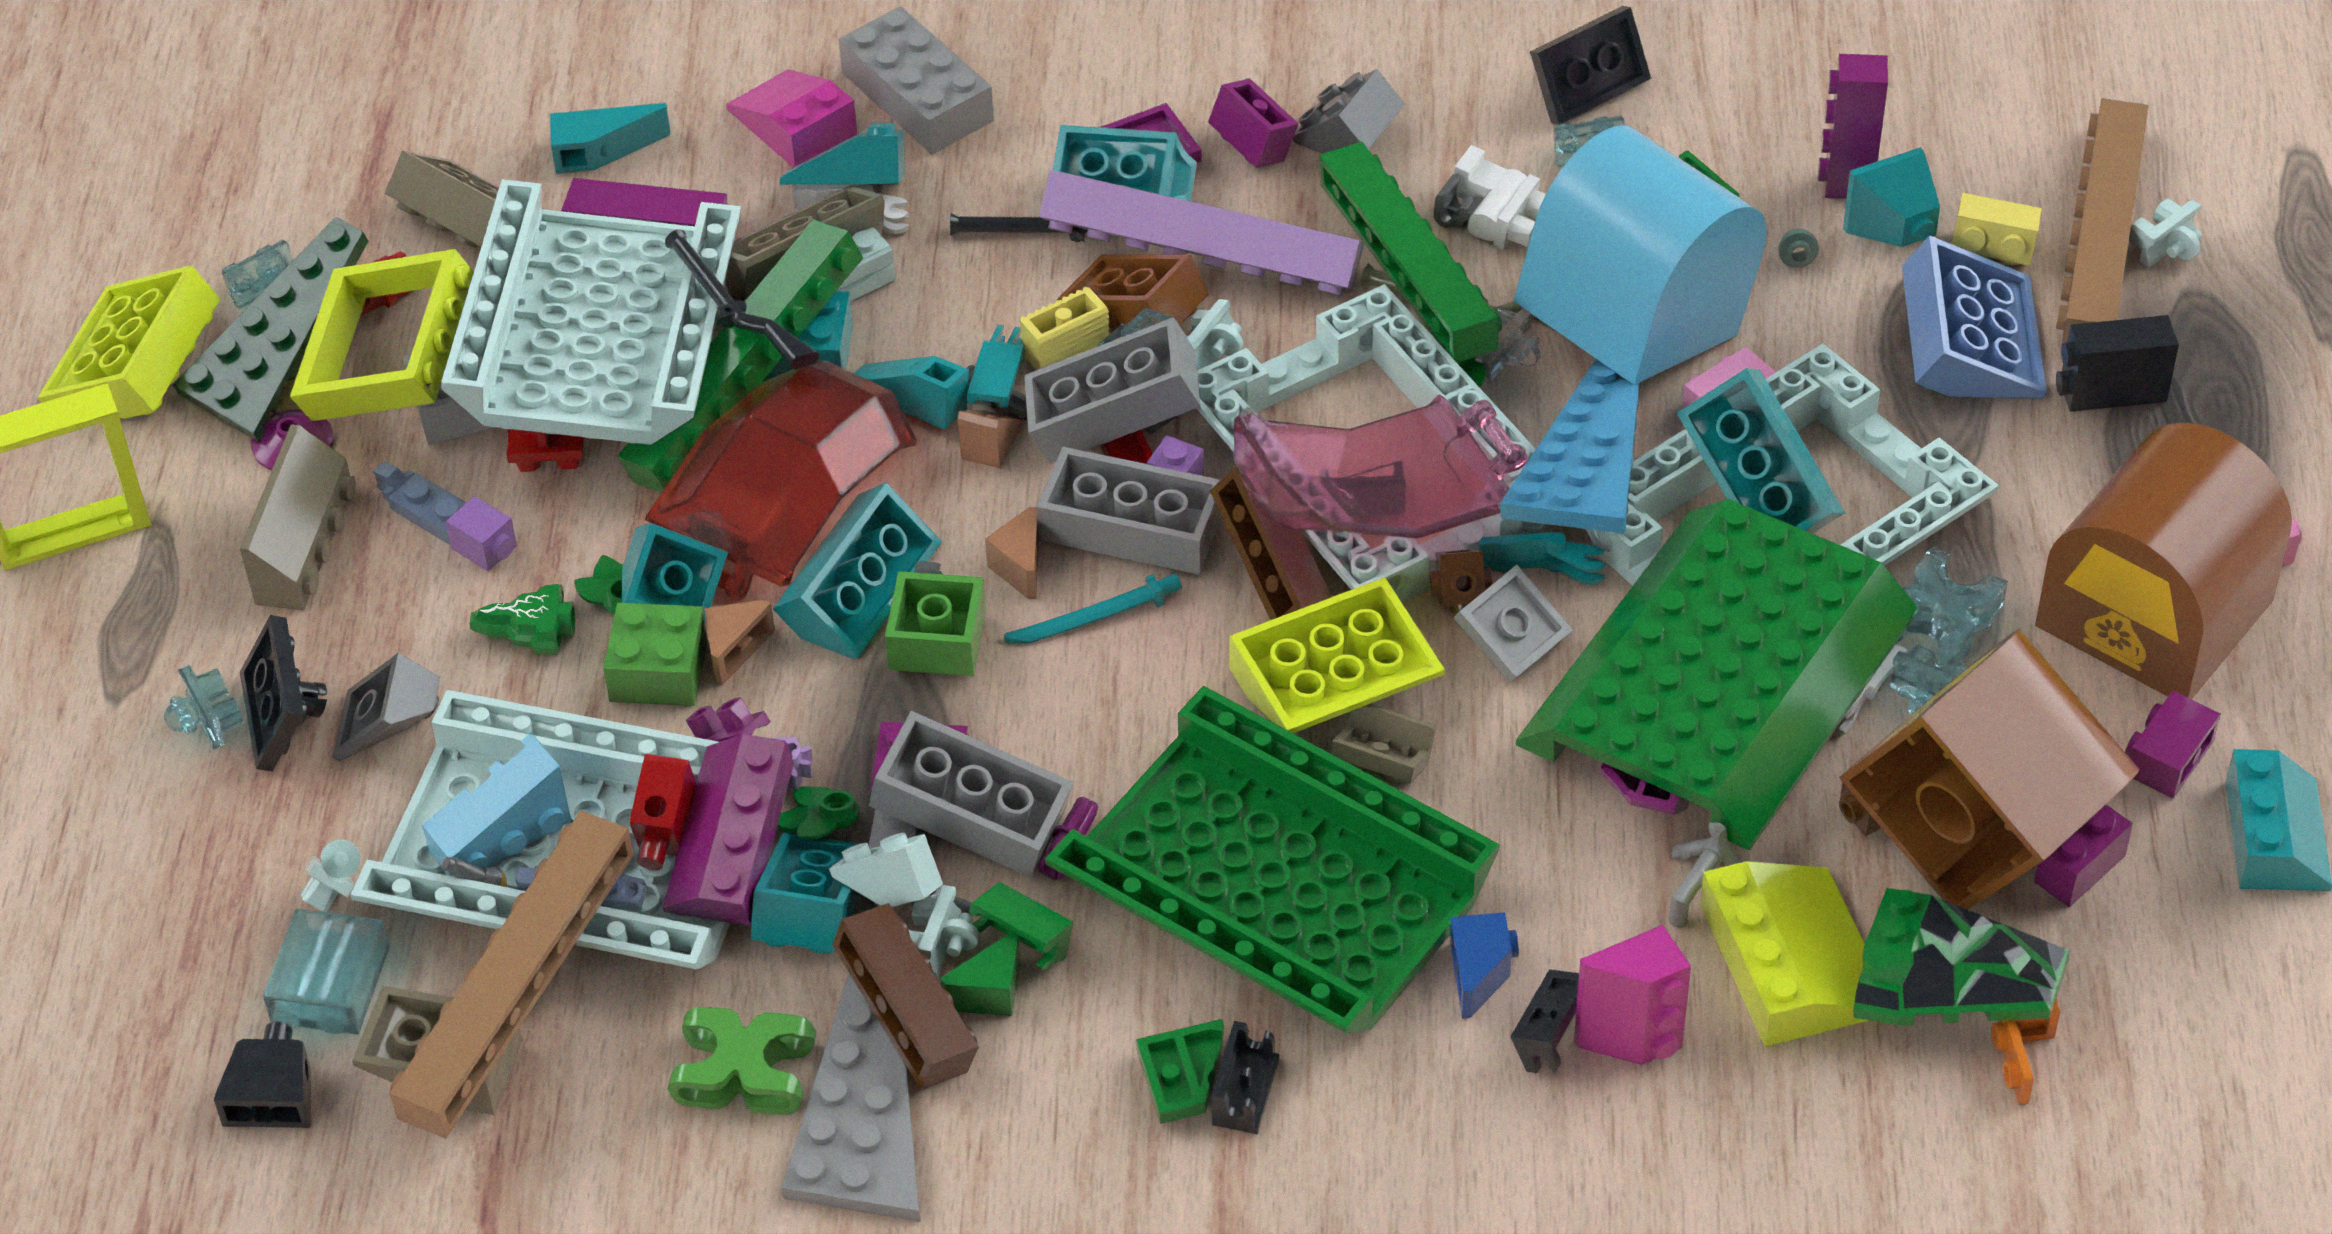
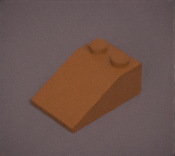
M1101 254L1057 300H1062L1063 296L1069 297L1070 293L1076 294L1077 290L1083 291L1084 287H1089L1108 308L1109 328L1126 336L1173 317L1180 325L1187 317L1196 312L1197 306L1209 293L1191 254Z

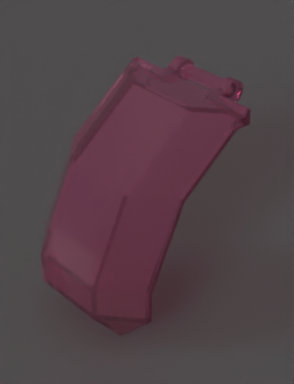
M1439 394L1424 407L1350 429L1269 421L1249 407H1246L1234 419V463L1267 515L1287 529L1372 537L1418 539L1501 513L1500 503L1510 489L1503 477L1508 473L1519 470L1527 461V454L1519 444H1514L1497 421L1495 409L1487 400L1477 401L1459 416L1449 400ZM1483 428L1499 451L1491 461L1472 436L1475 430Z

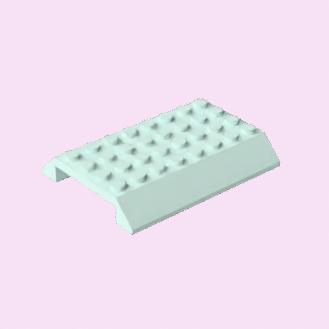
M502 179L443 374L441 389L484 426L579 436L590 439L597 438L628 443L653 444L694 417L719 306L677 253L665 246V239L674 230H684L688 243L724 286L741 206L701 202L695 227L544 210L542 209V184Z
M446 690L431 722L436 741V747L382 862L366 860L350 894L351 899L493 929L501 928L511 914V908L516 897L526 892L519 890L515 881L518 867L534 868L543 859H548L557 846L562 829L566 825H571L580 810L628 828L634 856L620 876L625 874L644 879L647 891L641 912L600 906L575 945L696 970L716 961L731 923L663 912L662 907L676 856L666 855L663 868L660 870H650L638 865L636 859L639 848L630 826V816L645 754L689 760L697 783L706 746L718 742ZM532 732L560 766L571 821L565 823L556 832L546 834L527 845L518 854L508 856L491 866L498 867L505 873L507 878L506 887L448 876L430 854L422 825L465 788L472 793L492 775L488 768L498 760L503 765L506 764L525 747L521 740Z

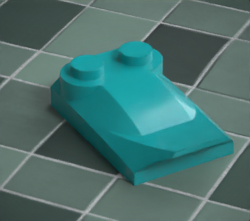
M1060 125L1052 170L1191 202L1197 162L1183 149L1177 138V133Z

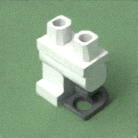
M1471 145L1456 164L1454 174L1435 198L1433 212L1435 221L1441 227L1450 228L1460 227L1468 220V230L1473 236L1486 241H1494L1493 246L1502 250L1506 248L1510 241L1528 247L1535 221L1528 219V216L1536 219L1541 203L1546 195L1538 191L1540 178L1531 174L1527 177L1518 170L1505 169L1485 160V151ZM1457 197L1465 200L1462 203V205L1460 204Z

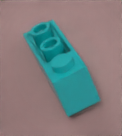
M666 103L550 113L551 150L556 174L596 170L671 135Z
M936 356L864 364L843 381L842 388L859 394L863 398L891 407L898 412L926 421L930 425L946 429L958 419L959 411H967L969 369Z

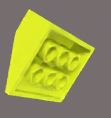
M192 265L106 286L37 398L43 403L108 383L120 418L125 419L138 415L152 414L161 406L163 395L169 385L179 376L181 365L185 358L195 349L197 338L203 328L211 322L213 318L212 313L221 299Z
M1385 577L1229 636V669L1243 692L1274 724L1291 733H1296L1445 675L1444 667Z
M1745 861L1703 872L1700 906L1765 1047L1869 1021L1853 1018L1857 984L1862 973V955L1865 943L1828 867Z

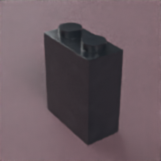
M2169 315L2070 325L2068 340L2063 342L2061 346L2062 371H2057L2056 373L2057 392L2060 396H2065L2069 411L2167 402L2179 348Z

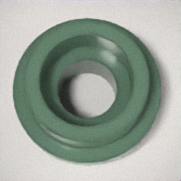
M1801 228L1786 232L1778 245L1780 259L1790 267L1809 265L1816 259L1819 252L1816 237ZM1797 248H1805L1803 251L1793 252Z

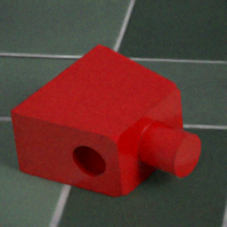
M645 754L630 816V826L639 848L636 862L643 868L660 870L663 868L666 855L677 856L696 787V781L689 760Z

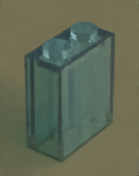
M295 909L263 994L270 1022H283L291 1028L320 1029L330 1034L349 1033L359 1035L390 948L383 920Z

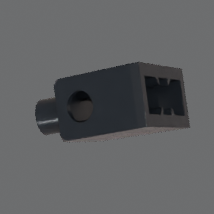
M270 1022L265 1026L263 1039H241L236 1043L214 1096V1103L222 1127L310 1128V1063L304 1043L300 1040L292 1039L293 1029L288 1024Z

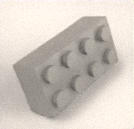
M901 6L838 39L842 74L931 155L994 121L992 86Z
M1174 317L1024 375L1028 433L1050 464L1057 461L1062 447L1086 451L1201 407L1195 349Z
M1062 447L1037 505L1039 541L1201 575L1222 522V516L1210 493V490L1220 479Z
M911 711L875 776L869 806L1032 878L1053 836L1054 828L1058 826L1066 811L1074 782Z

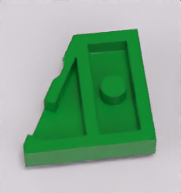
M1222 1019L1136 1039V1050L1160 1124L1206 1113L1224 1038V1023Z

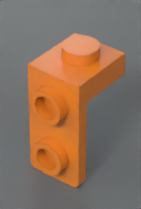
M2057 999L2048 1019L1997 1021L1991 1025L1993 1046L1996 1051L2002 1050L2005 1060L2003 1062V1076L2006 1087L2014 1089L2019 1105L2029 1103L2034 1082L2023 1042L2055 1038L2061 1012Z

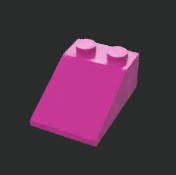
M789 69L726 104L727 110L792 167L857 135L854 100L831 80Z

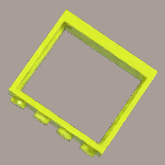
M456 249L333 269L290 394L291 399L311 421L435 403L474 271ZM433 287L406 370L339 380L366 298Z
M108 383L0 415V453L102 423L123 493L4 530L0 519V560L4 571L152 526Z

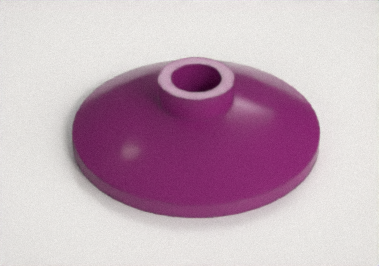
M301 409L278 412L266 419L263 425L265 433L260 442L251 438L253 456L263 467L272 470L291 424L301 426L332 448L334 434L328 420L311 421Z

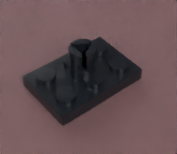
M1621 6L1530 51L1552 124L1560 125L1652 79L1632 9L1627 6Z
M270 615L239 672L255 766L258 770L273 771L281 755H285L288 752L291 737L297 726L303 725L306 715L320 717L325 710L327 699L318 698V695H327V688L324 683L300 681V670L295 667L293 656L295 641L293 636L289 634L287 618Z

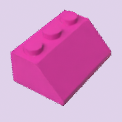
M1663 925L1580 959L1574 1042L1578 1048L1640 1065L1655 1059H1666L1682 1048L1691 965Z

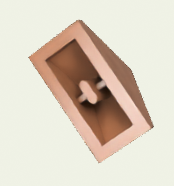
M985 410L959 411L958 430L961 459L1000 468L1021 427L1022 419Z
M1029 507L985 538L987 567L1026 598L1036 599L1039 557L1037 507Z
M763 599L704 608L715 682L723 685L775 631L771 602Z

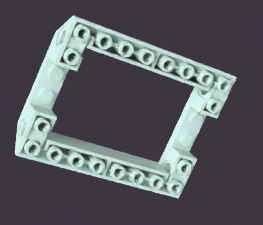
M1385 284L1317 315L1316 339L1261 364L1248 348H1245L1197 370L1201 407L1196 409L1246 467L1272 470L1299 529L1351 590L1385 577L1402 603L1430 589V571H1437L1435 552L1479 549L1482 537L1535 534L1545 525L1542 523L1501 519L1500 511L1501 501L1536 449ZM1373 359L1489 489L1477 494L1475 518L1420 545L1405 529L1384 539V544L1370 550V546L1255 413Z
M1823 343L1766 378L1797 432L1818 420L1912 497L1903 505L1842 543L1841 546L1875 559L1885 566L1999 490L1997 483L1940 437L1921 449L1878 414L1880 389ZM1686 429L1633 461L1625 532L1615 533L1586 529L1594 546L1604 550V554L1599 555V557L1632 586L1661 549L1663 527L1656 521L1717 483Z

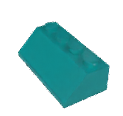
M1745 368L1677 412L1678 417L1727 499L1812 534L1845 514V511L1761 370Z
M885 482L856 496L773 607V610L801 639L846 657L858 658L890 614L898 571L915 572L917 563L928 561L942 541Z

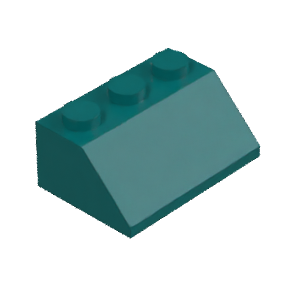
M2233 749L2225 785L2239 889L2331 891L2332 879L2317 779L2279 750Z

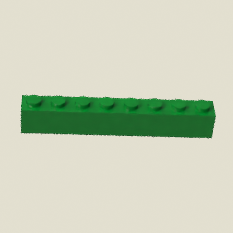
M1363 141L1320 154L1321 187L1445 351L1458 363L1498 350V332L1502 330V321L1498 311L1495 308H1490L1486 303L1479 286H1473L1467 278L1460 262L1456 263L1453 260L1443 240L1439 241L1436 238L1426 218L1422 219L1416 212L1412 199L1403 195L1393 175L1389 176L1383 169L1378 155L1372 154Z
M813 219L745 301L747 310L744 313L771 319L798 338L863 259L849 231ZM735 326L730 328L723 327L710 343L694 417L651 445L627 443L617 455V458L634 483L667 496L671 494L782 358L764 334L742 330Z

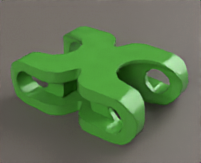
M696 1007L687 1011L682 1024V1032L686 1041L691 1047L711 1052L713 1055L702 1062L679 1064L673 1069L668 1083V1092L677 1103L691 1107L720 1109L728 1106L737 1094H741L745 1106L755 1113L785 1115L795 1113L800 1108L804 1092L799 1079L794 1074L771 1067L782 1059L802 1058L811 1052L814 1046L816 1030L808 1019L797 1015L765 1012L757 1015L748 1027H743L739 1014L731 1009Z

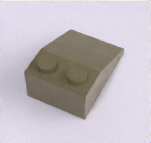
M382 986L353 1057V1065L392 1082L399 1072L405 1071L413 1059L420 1039L424 1035H429L438 1022L443 1005L447 1000L454 997ZM520 1028L465 1110L490 1115L495 1114L522 1043Z

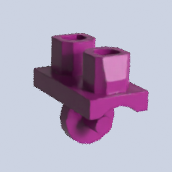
M741 697L727 701L716 711L713 710L711 705L700 707L686 719L695 737L717 742L741 734L752 735L755 729L765 727L771 722L765 711L751 714Z

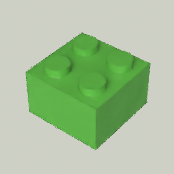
M898 571L885 634L888 669L974 676L986 615L983 577Z
M617 603L603 667L609 702L695 706L708 641L703 607Z

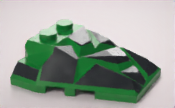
M1886 888L1864 945L1862 973L1857 984L1853 1018L1899 1026L1915 1025L1914 1015L1943 1014L1944 1023H1959V1013L1984 1012L1989 1021L2050 1018L2069 961V950L1933 895L1912 892L1910 890Z

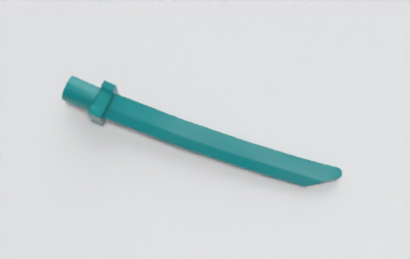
M1176 573L1158 581L1153 574L1145 577L1146 585L1080 610L1004 634L1005 642H1035L1113 616L1152 600L1157 608L1165 605L1164 596L1182 589L1181 581Z

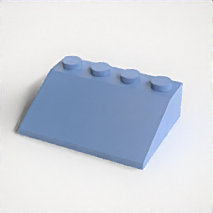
M1929 235L1902 265L1915 383L1949 397L2042 399L2047 394L2030 276Z

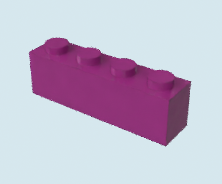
M1839 53L1837 70H1829L1828 94H1834L1833 100L1826 99L1825 123L1830 124V129H1822L1821 153H1827L1826 158H1819L1818 181L1825 182V198L1847 199L1850 171L1878 162L1888 90V55Z
M573 178L561 211L695 227L701 202L728 205L727 193Z

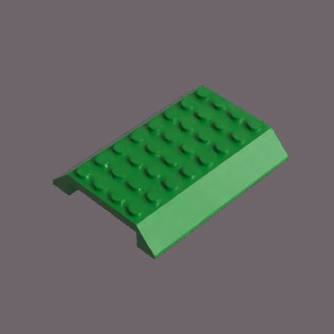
M1724 499L1689 511L1517 737L1516 746L1553 763L1567 746L1710 810V822L1721 823L1725 826L1729 842L1750 851L1918 613V606L1886 567L1875 559L1730 499Z
M1202 686L1177 713V738L1087 837L1072 829L1045 858V862L1048 866L1347 1034L1370 1030L1449 937L1451 917L1466 916L1473 908L1498 854L1500 844L1217 692Z

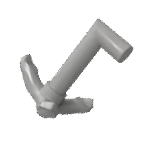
M1709 823L1711 837L1677 844L1671 851V856L1674 860H1683L1701 854L1672 896L1669 922L1674 927L1686 925L1689 904L1702 886L1703 872L1713 870L1721 861L1727 866L1742 862L1738 854L1729 845L1727 830L1721 823Z

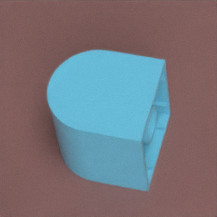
M1624 125L1615 126L1600 132L1578 149L1563 166L1549 187L1535 220L1513 301L1635 385L1738 335L1765 248L1767 235L1765 218L1759 210L1636 129Z

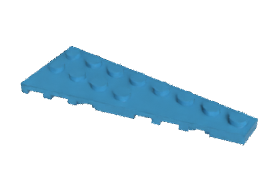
M1595 359L1501 501V519L1624 533L1626 530V515L1628 514V495L1630 493V476L1633 466L1635 429L1637 427V410L1639 407L1641 382L1633 385L1617 374L1616 371Z

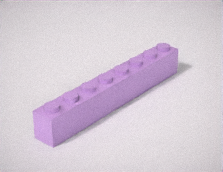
M1054 170L1049 172L1039 217L1050 221L1048 228L1072 233L1073 227L1088 230L1086 237L1110 242L1112 235L1125 238V246L1148 251L1149 244L1164 247L1163 254L1190 253L1203 256L1202 264L1225 269L1226 262L1241 265L1240 272L1263 278L1265 271L1280 274V282L1301 287L1303 280L1319 283L1317 290L1340 296L1342 289L1353 291L1364 246L1360 240Z

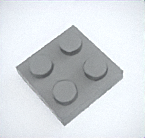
M1515 565L1453 617L1509 683L1573 630L1518 565Z

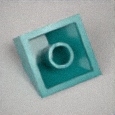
M1921 147L1850 171L1843 229L1847 234L1899 247L1924 241L1929 235L1935 236L1937 234L1941 206L1925 152Z
M652 523L635 527L622 567V603L703 607L704 620L706 622L704 608L711 607L728 552Z

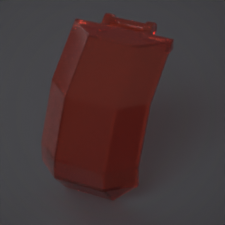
M826 360L819 361L813 365L791 370L764 381L704 430L647 513L645 521L728 552L726 559L735 563L736 568L733 574L722 570L717 586L725 589L727 596L740 601L747 595L754 574L780 587L790 585L796 566L841 499L895 452L915 446L917 439L893 391Z

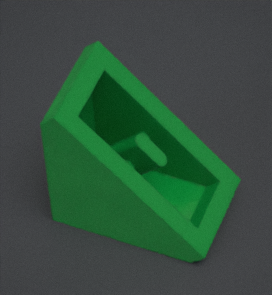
M1014 932L1009 933L940 978V985L942 989L950 993L957 1012L1012 1016L1021 965L1019 937Z

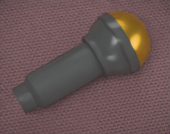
M446 857L443 861L442 868L457 878L503 887L507 886L506 875L498 867L480 868L459 858L453 859L451 857Z

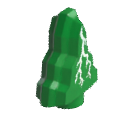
M562 584L544 585L537 592L518 595L511 603H492L471 612L469 625L470 630L485 636L508 638L514 646L531 647L535 654L558 655L561 637H574L576 625L575 607L573 602H564Z

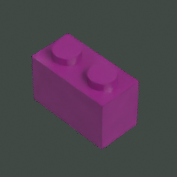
M1250 78L1222 84L1208 123L1220 133L1221 137L1228 141L1245 157L1247 162L1256 168L1285 161L1299 125L1297 121Z
M2172 691L2163 705L2156 703L2146 719V728L2141 734L2136 731L2126 746L2125 753L2139 768V772L2133 779L2174 799L2213 744L2221 713Z
M2105 805L2048 858L2037 865L2034 883L2070 908L2126 856L2133 823L2108 805Z

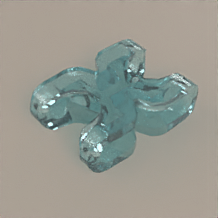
M1933 546L1917 563L1914 569V585L1903 587L1905 592L1918 606V613L1896 645L1910 634L1921 633L1929 635L1938 642V659L1934 665L1952 673L1969 654L1971 649L1970 636L1972 633L1987 629L2000 611L2005 601L2008 581L1995 574L1988 573L1977 584L1963 585L1955 583L1947 577V559L1950 557V553Z

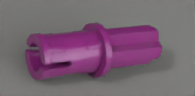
M1083 796L1077 798L1063 824L1054 828V838L1038 863L1039 870L1045 876L1054 880L1058 878L1060 880L1063 879L1065 875L1048 866L1045 858L1072 829L1084 836L1086 835L1097 815L1098 805L1095 801Z

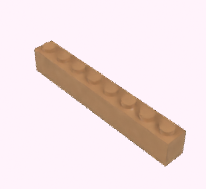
M2101 98L2099 114H2090L2087 136L2094 137V140L2086 139L2083 163L2090 164V167L2082 166L2078 190H2084L2086 194L2078 193L2074 217L2082 219L2081 222L2073 221L2069 244L2077 245V249L2069 248L2065 272L2073 273L2072 277L2064 276L2060 299L2061 301H2068V306L2060 305L2056 329L2064 330L2062 343L2067 342L2070 325L2117 320L2149 105Z
M580 810L572 824L566 825L562 829L557 846L549 858L543 859L539 863L534 880L526 892L516 897L511 908V914L503 926L495 929L491 934L487 949L478 963H473L468 968L463 985L455 997L446 1001L441 1009L438 1022L429 1035H424L420 1039L415 1055L405 1071L399 1072L393 1079L389 1095L397 1119L442 1138H447L634 856L628 828Z

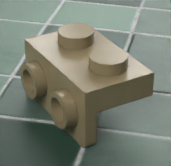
M1368 704L1350 711L1348 725L1332 740L1330 754L1358 769L1366 768L1381 773L1390 781L1412 783L1429 764L1436 726L1374 704Z

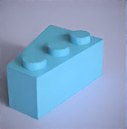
M532 732L521 740L525 747L506 764L503 765L498 760L488 768L492 775L472 793L465 788L422 825L428 850L441 868L446 857L459 858L480 868L491 867L508 856L518 854L527 845L546 834L556 832L565 823L571 821L560 766ZM444 870L448 876H452L448 871Z

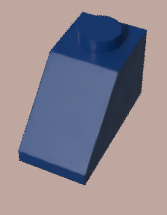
M1505 912L1451 917L1450 950L1462 1018H1471L1510 977L1511 958L1519 956L1516 930H1508Z

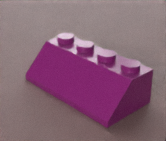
M741 734L706 746L663 903V912L751 926L754 890L768 864L794 765L786 741Z

